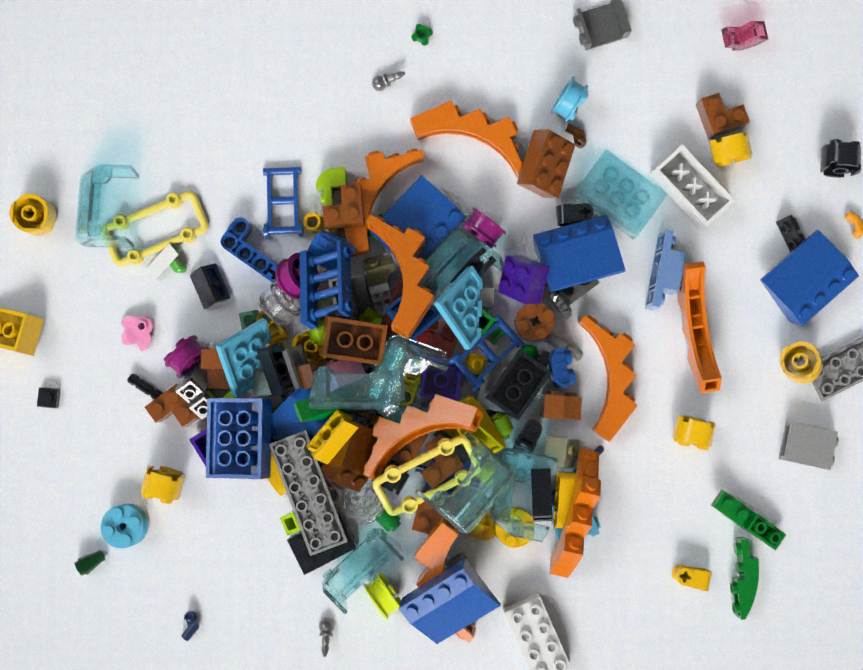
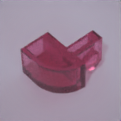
M750 21L741 27L727 26L721 29L725 48H732L733 51L748 49L769 40L765 21Z

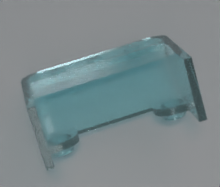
M100 164L81 175L75 239L82 246L134 248V244L126 236H107V226L102 221H98L101 184L108 183L111 178H139V174L131 165Z
M464 228L454 229L425 259L429 265V274L420 287H426L432 291L434 295L432 306L436 308L434 303L444 293V288L482 247L487 251L480 257V261L485 264L489 261L488 258L493 256L497 260L493 266L501 272L503 270L504 264L501 255Z
M400 335L391 336L384 347L382 365H376L371 374L367 392L364 394L365 399L385 419L400 424L401 415L407 407L392 401L406 373L421 374L428 365L447 371L446 352L411 339L407 340Z
M329 366L318 367V370L313 375L309 395V408L383 409L405 400L403 367L388 371V368H377L376 372L371 374L335 373Z
M468 432L465 436L475 446L471 451V459L477 465L450 495L446 491L441 490L429 499L418 489L415 491L430 508L463 534L469 533L475 528L515 480L513 470L485 444Z
M512 448L500 450L497 456L489 515L509 535L543 542L549 532V526L525 522L519 517L510 515L515 482H527L531 477V469L551 468L552 471L557 458Z
M381 528L371 529L366 535L367 538L333 570L329 569L323 575V593L344 614L348 612L346 599L394 554L401 561L405 559L400 544Z

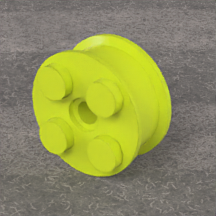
M378 573V578L368 585L364 583L363 586L377 609L388 621V616L398 610L401 599L399 596L395 597L398 593L392 584L387 585L389 581L384 573Z

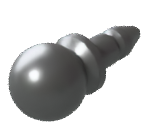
M398 71L388 76L387 74L376 76L372 80V87L376 91H382L386 86L389 87L391 82L402 78L405 75V71Z
M324 618L319 623L321 631L319 636H322L321 650L323 657H326L328 654L329 637L333 636L334 622L330 618Z

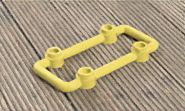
M186 191L181 194L172 192L168 194L166 200L127 216L124 214L116 215L113 222L104 225L102 235L114 264L117 266H124L129 263L138 265L143 262L144 257L163 250L169 243L173 246L183 241L186 243L194 242L197 235L207 231L209 225L196 193L193 191ZM191 199L201 226L194 229L185 227L181 230L180 235L141 251L131 249L126 257L120 259L110 235L111 230L116 228L126 230L130 223L167 207L179 208L184 200Z
M460 435L453 439L442 438L438 442V447L400 466H387L384 474L374 479L372 486L389 515L396 516L403 512L411 514L418 509L419 504L457 485L460 487L469 485L471 478L482 471V463L468 437ZM461 443L464 445L474 465L473 469L469 471L460 469L454 474L453 479L415 498L413 496H406L403 498L401 505L393 508L380 484L386 481L395 483L401 478L402 473L440 454L445 456L451 455L454 452L455 446Z

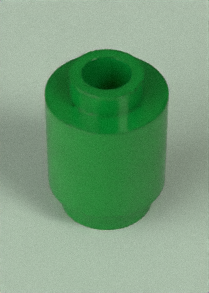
M382 504L372 514L375 520L387 532L390 530L394 532L401 525L399 522L401 517L399 515H389Z

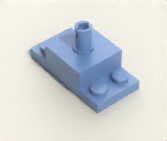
M666 229L658 235L645 309L647 310L659 308L664 304L665 294L671 295L680 289L686 253L671 250L676 240V237L673 236L674 230Z

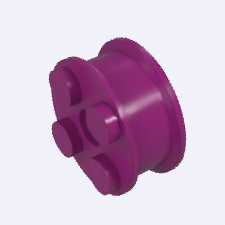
M473 207L472 210L474 212L467 221L462 222V227L473 237L482 241L488 248H496L495 243L502 234L506 235L507 233L493 220Z
M294 253L288 259L281 260L276 267L278 288L293 299H300V253Z
M196 335L190 336L187 339H180L175 345V350L167 354L163 359L165 366L171 367L177 373L176 377L178 379L186 376L201 363V349H209V347H203L197 341L198 337Z

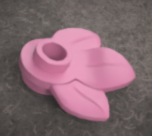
M133 315L126 316L121 321L122 326L126 328L122 333V343L125 345L136 343L141 351H145L152 342L150 332L153 329V321L147 316H140L138 318ZM141 323H144V329L141 327Z

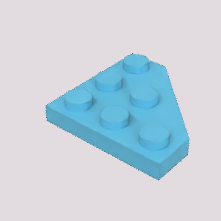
M468 266L434 303L465 350L471 349L481 337L479 317H482L480 289H483V281L473 266Z
M261 318L215 345L232 395L236 398L253 389L255 383L253 380L257 369L260 370L261 367L256 350L265 348L272 338L266 319Z

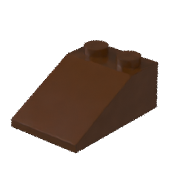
M354 420L353 422L359 428L330 463L323 464L321 470L330 481L360 492L369 479L363 475L366 462L369 461L373 445L378 439L372 435V428Z

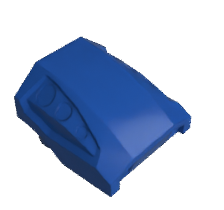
M322 229L311 242L308 252L318 257L337 251V240L343 241L351 248L352 256L357 251V248L343 237L337 236L334 232H327ZM337 259L319 265L327 270H333L337 268Z
M558 348L551 350L548 358L549 370L552 371L550 375L551 380L557 388L570 387V384H574L576 380L574 370L567 369L566 366L572 363V354L569 349Z

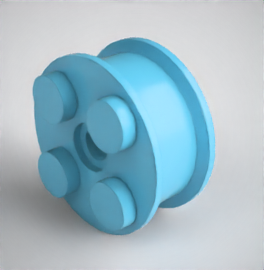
M574 76L568 81L550 112L551 114L555 112L565 118L564 122L572 121L578 113L579 103L583 104L589 95V91H587L588 85L583 86L574 80Z
M134 504L115 506L109 509L103 516L101 534L104 540L115 548L123 549L136 545L144 539L148 532L149 522L147 515L140 507Z

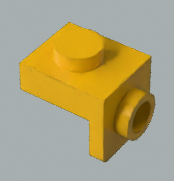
M469 353L466 357L465 365L473 374L480 375L483 372L486 357Z

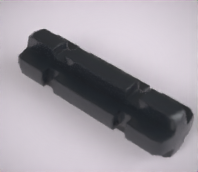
M131 374L127 379L129 384L134 385L146 395H150L154 400L163 394L162 391L155 389L154 386L140 379L136 374Z

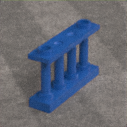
M337 240V251L315 257L307 250L300 252V323L311 330L318 328L319 317L340 312L348 319L353 318L352 310L354 305L352 302L350 258L352 251L341 240ZM337 259L336 269L317 274L319 264ZM338 276V286L317 292L318 282ZM338 294V304L318 309L319 299Z

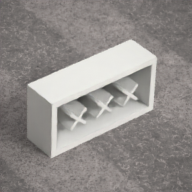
M683 144L650 174L700 230L707 227L735 201Z
M538 593L503 608L529 670H572Z

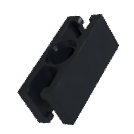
M482 247L470 258L450 283L452 284L468 266H473L480 278H482L497 260L490 256L487 263L484 264L480 261V257L487 251Z
M283 342L256 350L272 397L295 390L282 353L285 350Z
M551 468L531 469L533 521H553Z

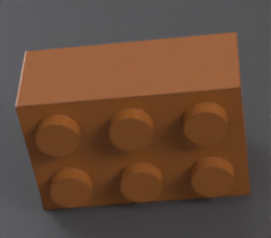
M549 129L534 130L517 185L543 198H559L576 144Z
M325 316L319 355L327 358L382 365L388 325Z

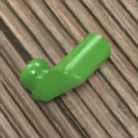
M173 247L179 254L180 248ZM178 255L170 264V267L176 273H185L187 266L185 263H181Z

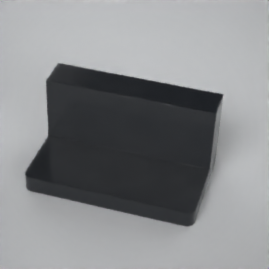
M216 263L202 266L190 274L204 309H208L216 303L227 301L231 298Z

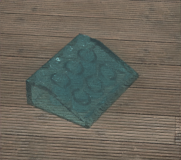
M607 149L573 193V196L591 205L593 210L599 215H607L611 224L632 239L639 235L667 195V193Z

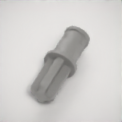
M554 332L546 341V343L557 349H569L572 359L579 361L583 356V351L570 344L569 340L565 341L557 336Z

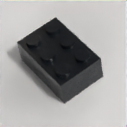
M519 349L485 396V399L516 421H519L552 374V371Z
M339 511L338 515L348 542L310 556L301 531L287 539L304 575L358 547V543L342 511Z

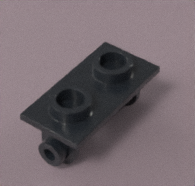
M791 214L776 221L791 253L805 240L803 233H798L800 227L796 217H793Z

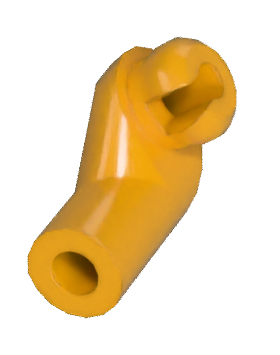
M850 210L844 218L854 225L855 229L852 231V235L859 239L863 235V219Z

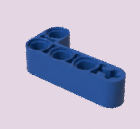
M236 218L221 237V246L277 285V279L269 272L271 269L276 272L277 264L245 242L252 232V226L245 218ZM241 223H245L246 229L239 232L238 226ZM234 238L235 244L232 247H227V241ZM249 249L251 251L250 256L243 258V251ZM261 260L266 261L264 269H258L257 267L258 262Z

